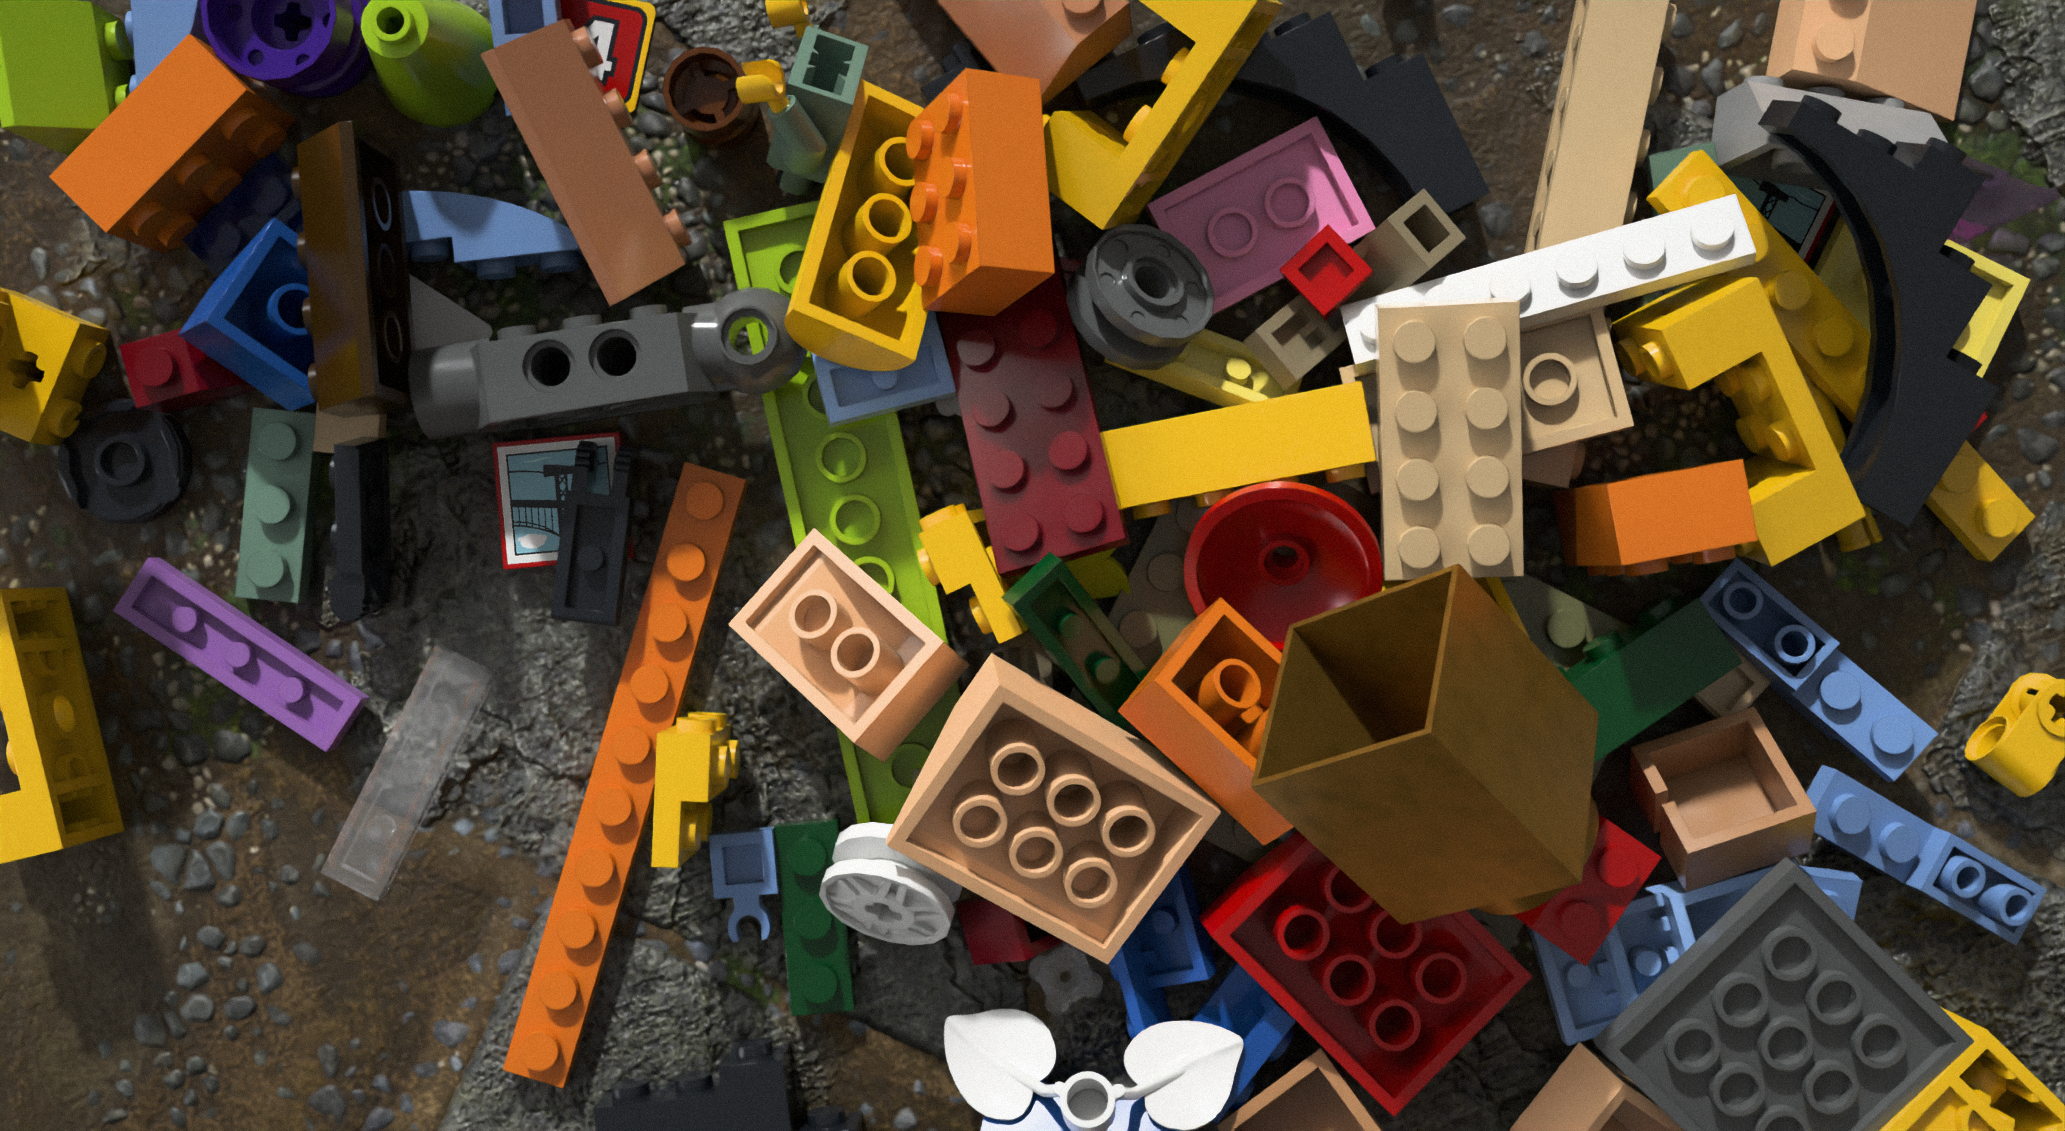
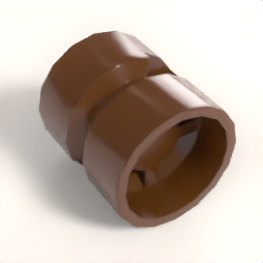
M701 46L687 50L672 61L664 75L662 94L668 111L693 142L706 149L724 151L742 144L752 135L757 126L760 111L759 103L744 104L741 102L736 89V80L738 77L746 75L731 55L718 48Z

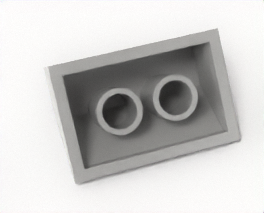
M1773 76L1745 78L1742 84L1717 97L1711 140L1716 145L1718 166L1728 176L1826 191L1828 190L1795 152L1758 125L1772 100L1800 102L1804 95L1818 98L1842 113L1837 123L1851 132L1857 134L1859 129H1866L1888 139L1894 144L1897 141L1926 144L1930 137L1948 142L1931 113L1904 109L1905 102L1902 100L1887 97L1871 98L1865 101L1844 98L1845 92L1834 87H1812L1804 91L1786 88L1782 79Z

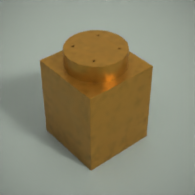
M1458 563L1289 625L1251 788L1401 925L1473 908L1494 915L1518 914L1542 905L1566 887L1582 884L1583 866L1595 845L1599 824L1598 810L1591 796L1599 713Z

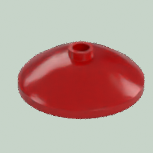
M1283 481L1266 482L1251 485L1227 495L1202 516L1195 526L1187 545L1184 560V583L1189 601L1197 616L1221 597L1282 653L1289 625L1381 592L1383 586V559L1377 539L1368 523L1352 506L1341 498L1307 484ZM1279 546H1288L1296 552L1292 555L1284 556L1277 553L1275 549Z

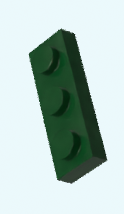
M1049 552L1001 598L1094 712L1125 730L1131 723L1118 710L1148 674L1149 670L1065 563Z
M840 818L777 823L774 826L791 1016L854 1011L856 1007L850 928L826 909L819 896L825 872L834 865L832 857L838 836L841 833Z

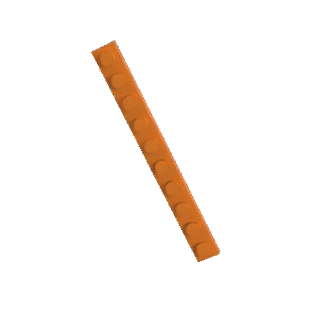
M688 462L684 463L503 1066L504 1071L560 1088H564L570 1081L654 801L657 733L676 725L677 718L679 717L749 484L748 480Z

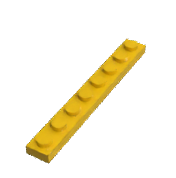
M1703 149L1691 152L1646 200L1660 215L1736 194L1757 252L1753 265L1717 275L1759 278L1797 364L1853 424L1865 388L1871 334ZM1965 440L1925 501V504L1976 560L1992 562L2036 517L1967 440Z

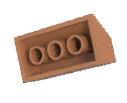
M935 0L995 72L1040 79L1042 107L1133 34L1130 3L1128 0Z
M562 19L480 54L609 306L626 299L685 265L688 255L684 247L693 244L691 236L676 208L668 212L665 211L655 191V188L663 185L661 175L647 149L636 153L625 131V128L634 125L632 117L616 88L606 92L594 68L603 64V59L586 26L575 30L570 19Z

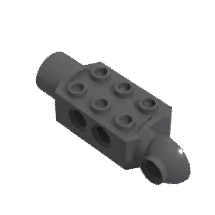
M745 287L726 294L718 302L683 307L682 312L668 313L667 305L662 304L646 305L629 309V320L603 323L602 315H583L564 319L562 321L564 330L538 333V326L536 325L512 326L498 330V340L492 337L415 349L409 357L408 380L413 408L422 431L429 439H439L470 433L526 432L711 403L720 399L719 392L732 390L745 394H765L783 387L799 373L808 350L795 342L785 329L784 320L790 300L769 288ZM753 322L766 325L768 341L765 348L754 355H742L737 347V336L740 330L745 325ZM636 351L634 367L627 374L623 375L622 363L625 357L630 352ZM570 361V373L567 379L560 383V372L563 366Z

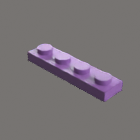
M148 557L113 610L325 752L333 751L337 748L370 698L161 558Z

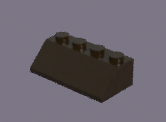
M354 121L337 122L297 145L298 167H294L291 174L293 194L299 206L302 207L304 232H300L297 237V253L302 268L308 274L309 298H305L303 301L302 315L306 331L309 336L313 337L315 363H312L308 369L309 390L314 401L318 403L319 411L342 418L414 411L409 389L408 363L411 352L415 350L399 153Z

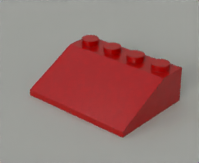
M1296 831L1246 869L1198 917L1211 937L1393 1117L1532 978L1530 973L1467 910L1401 925L1299 831Z

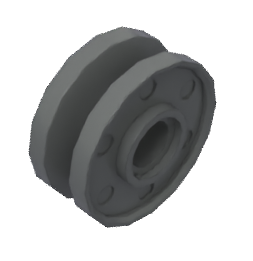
M1124 223L1107 230L1070 277L1066 301L1073 324L1091 347L1109 361L1133 370H1157L1174 362L1187 344L1195 339L1213 315L1214 291L1208 273L1188 247L1174 236L1149 225Z

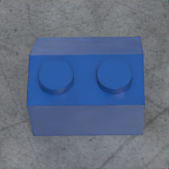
M273 218L211 285L178 336L287 410L293 411L315 402L308 385V369L312 363H315L313 337L307 333L302 315L303 301L305 298H309L308 274L302 268L298 258V234L277 218Z

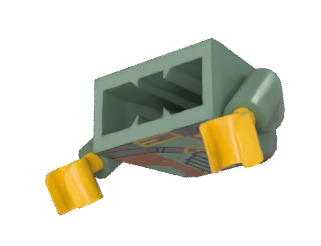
M765 0L767 15L773 29L794 25L796 32L791 41L798 53L786 87L785 75L781 64L778 61L767 59L742 62L741 66L746 76L737 78L736 89L741 102L744 104L768 102L770 106L767 116L775 126V131L766 162L772 168L778 169L776 176L777 185L790 194L807 195L813 190L815 181L825 183L833 153L843 138L869 46L823 31L819 25L812 26L809 21L807 0Z

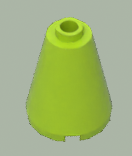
M371 0L367 4L361 18L362 35L381 87L395 108L415 121L440 128L467 124L490 108L496 98L493 95L497 90V86L480 54L493 49L494 46L491 25L481 14L465 4L451 0Z

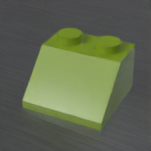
M0 0V120L2 128L67 156L70 155L130 94L129 84L131 75L128 60L133 58L134 48L128 41L125 24L122 20L89 1Z

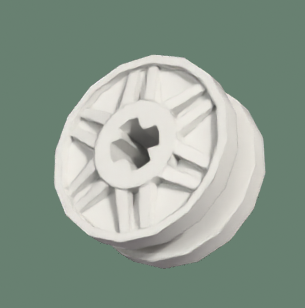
M869 822L851 825L842 831L838 836L832 860L834 865L826 870L819 896L826 909L842 923L853 929L887 942L923 945L933 944L945 938L955 913L952 903L959 899L963 886L887 846L886 838L894 824Z

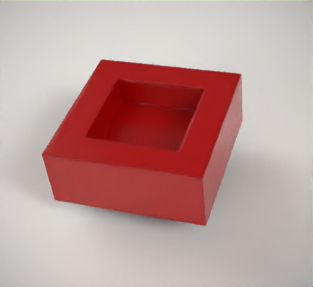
M1329 224L1279 269L1280 274L1324 320L1330 317L1374 276L1373 270Z

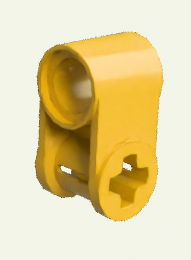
M2028 673L2020 676L2012 683L2009 691L1988 719L1973 732L1966 744L1965 757L2018 797H2029L2044 788L2053 778L2059 763L2065 757V718H2062L2065 713V679H2056L2044 673ZM2029 690L2038 691L2036 695L2027 693Z

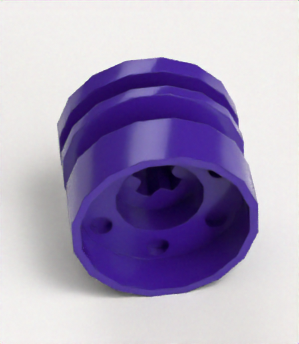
M201 0L203 31L216 55L237 73L264 82L287 93L310 100L336 97L356 86L373 65L361 31L362 14L371 0ZM302 26H303V27H309V26H311V27H310V30H306V29L301 30Z

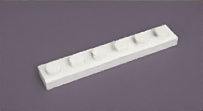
M1733 194L1340 306L1356 370L1358 374L1376 370L1374 304L1511 297L1520 301V329L1600 306L1753 265L1757 252L1737 196Z

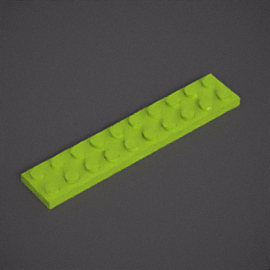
M819 200L723 221L738 290L745 287L769 288L786 296L789 300L791 299ZM753 322L747 324L746 328L752 354L754 355L765 348L768 341V330L766 325ZM807 351L799 373L783 387L761 394L795 546L797 548L815 528L950 647L937 585L933 586L929 582L917 556V550L924 548L918 535L923 532L918 522L922 518L898 411L830 428L809 351ZM958 679L884 763L856 745L836 726L858 824L869 822L895 823L913 788V769L923 768L954 706L961 697Z

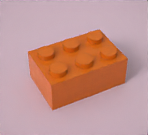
M189 33L49 177L106 233L165 254L169 249H175L185 244L195 234L198 228L197 221L214 204L222 203L236 193L242 184L241 176L259 158L268 157L281 147L287 137L286 130L297 119L257 80L237 73L216 55L211 46Z
M965 68L912 120L906 135V151L908 157L913 159L915 181L910 198V214L912 220L917 222L919 249L914 261V277L917 285L921 286L923 310L996 316L1055 273L1040 79Z
M1743 459L1672 469L1552 492L1565 565L1587 566L1588 576L1603 574L1617 576L1626 574L1627 577L1667 571L1669 570L1668 562H1671V564L1689 562L1704 564L1736 558L1734 545L1758 541Z
M1220 597L1181 631L1118 712L1265 846L1294 828L1293 825L1251 788L1282 653Z

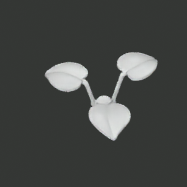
M995 1009L976 1014L952 1015L946 1019L944 1026V1045L949 1070L961 1095L972 1108L988 1118L1012 1121L1020 1118L1027 1111L1032 1101L1033 1092L1042 1097L1060 1098L1063 1119L1071 1131H1107L1115 1119L1116 1102L1119 1100L1134 1101L1143 1096L1147 1113L1160 1126L1177 1131H1190L1201 1128L1214 1120L1227 1102L1244 1045L1243 1039L1239 1035L1213 1024L1197 1021L1162 1022L1141 1031L1133 1038L1125 1051L1124 1066L1126 1072L1137 1086L1132 1088H1126L1121 1084L1112 1086L1105 1077L1090 1071L1077 1073L1070 1077L1066 1083L1057 1082L1054 1085H1047L1041 1081L1047 1078L1054 1069L1056 1048L1050 1030L1034 1015L1016 1009Z

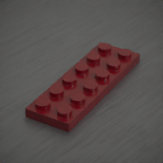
M1052 225L1055 273L996 316L938 311L997 572L1004 579L1026 574L1049 552L1060 558L1063 562H1068L1131 544L1078 330L1073 324L1066 301L1067 285Z

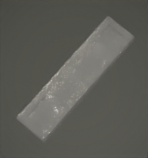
M443 645L435 646L320 873L375 901L385 897L498 673Z

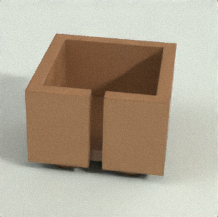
M1755 707L1630 748V789L1653 833L1660 832V846L1685 892L1780 862L1785 856L1789 859L1811 851L1817 811Z
M1323 1048L1317 1050L1216 1125L1219 1131H1385L1335 1061Z

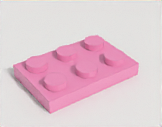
M1317 116L1146 206V211L1154 227L1171 234L1188 247L1207 271L1214 291L1213 315L1211 317L1285 279L1280 274L1279 269L1327 224L1348 245L1368 236L1376 229Z

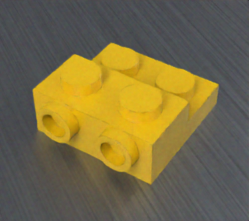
M964 503L956 506L952 504L918 520L923 531L918 535L924 548L917 550V556L929 582L933 586L941 583L946 595L971 584L976 596L969 599L972 614L981 631L985 635L993 632L999 644L1024 633L1027 629L1001 598L1016 582L1012 578L1004 579L998 575L983 508L967 511Z
M690 712L688 717H678L676 725L657 733L651 867L679 868L701 849V841H709L708 835L711 834L713 818L712 804L703 802H709L727 789L729 778L737 779L740 768L739 740H730L731 725L726 724L727 714Z

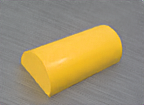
M861 78L843 138L836 147L831 159L784 325L787 333L795 342L821 358L861 370L894 371L905 368L916 360L929 310H923L921 286L917 285L914 277V261L919 249L917 222L912 220L910 214V198L915 186L913 159L908 157L906 151V135L909 125L924 108Z

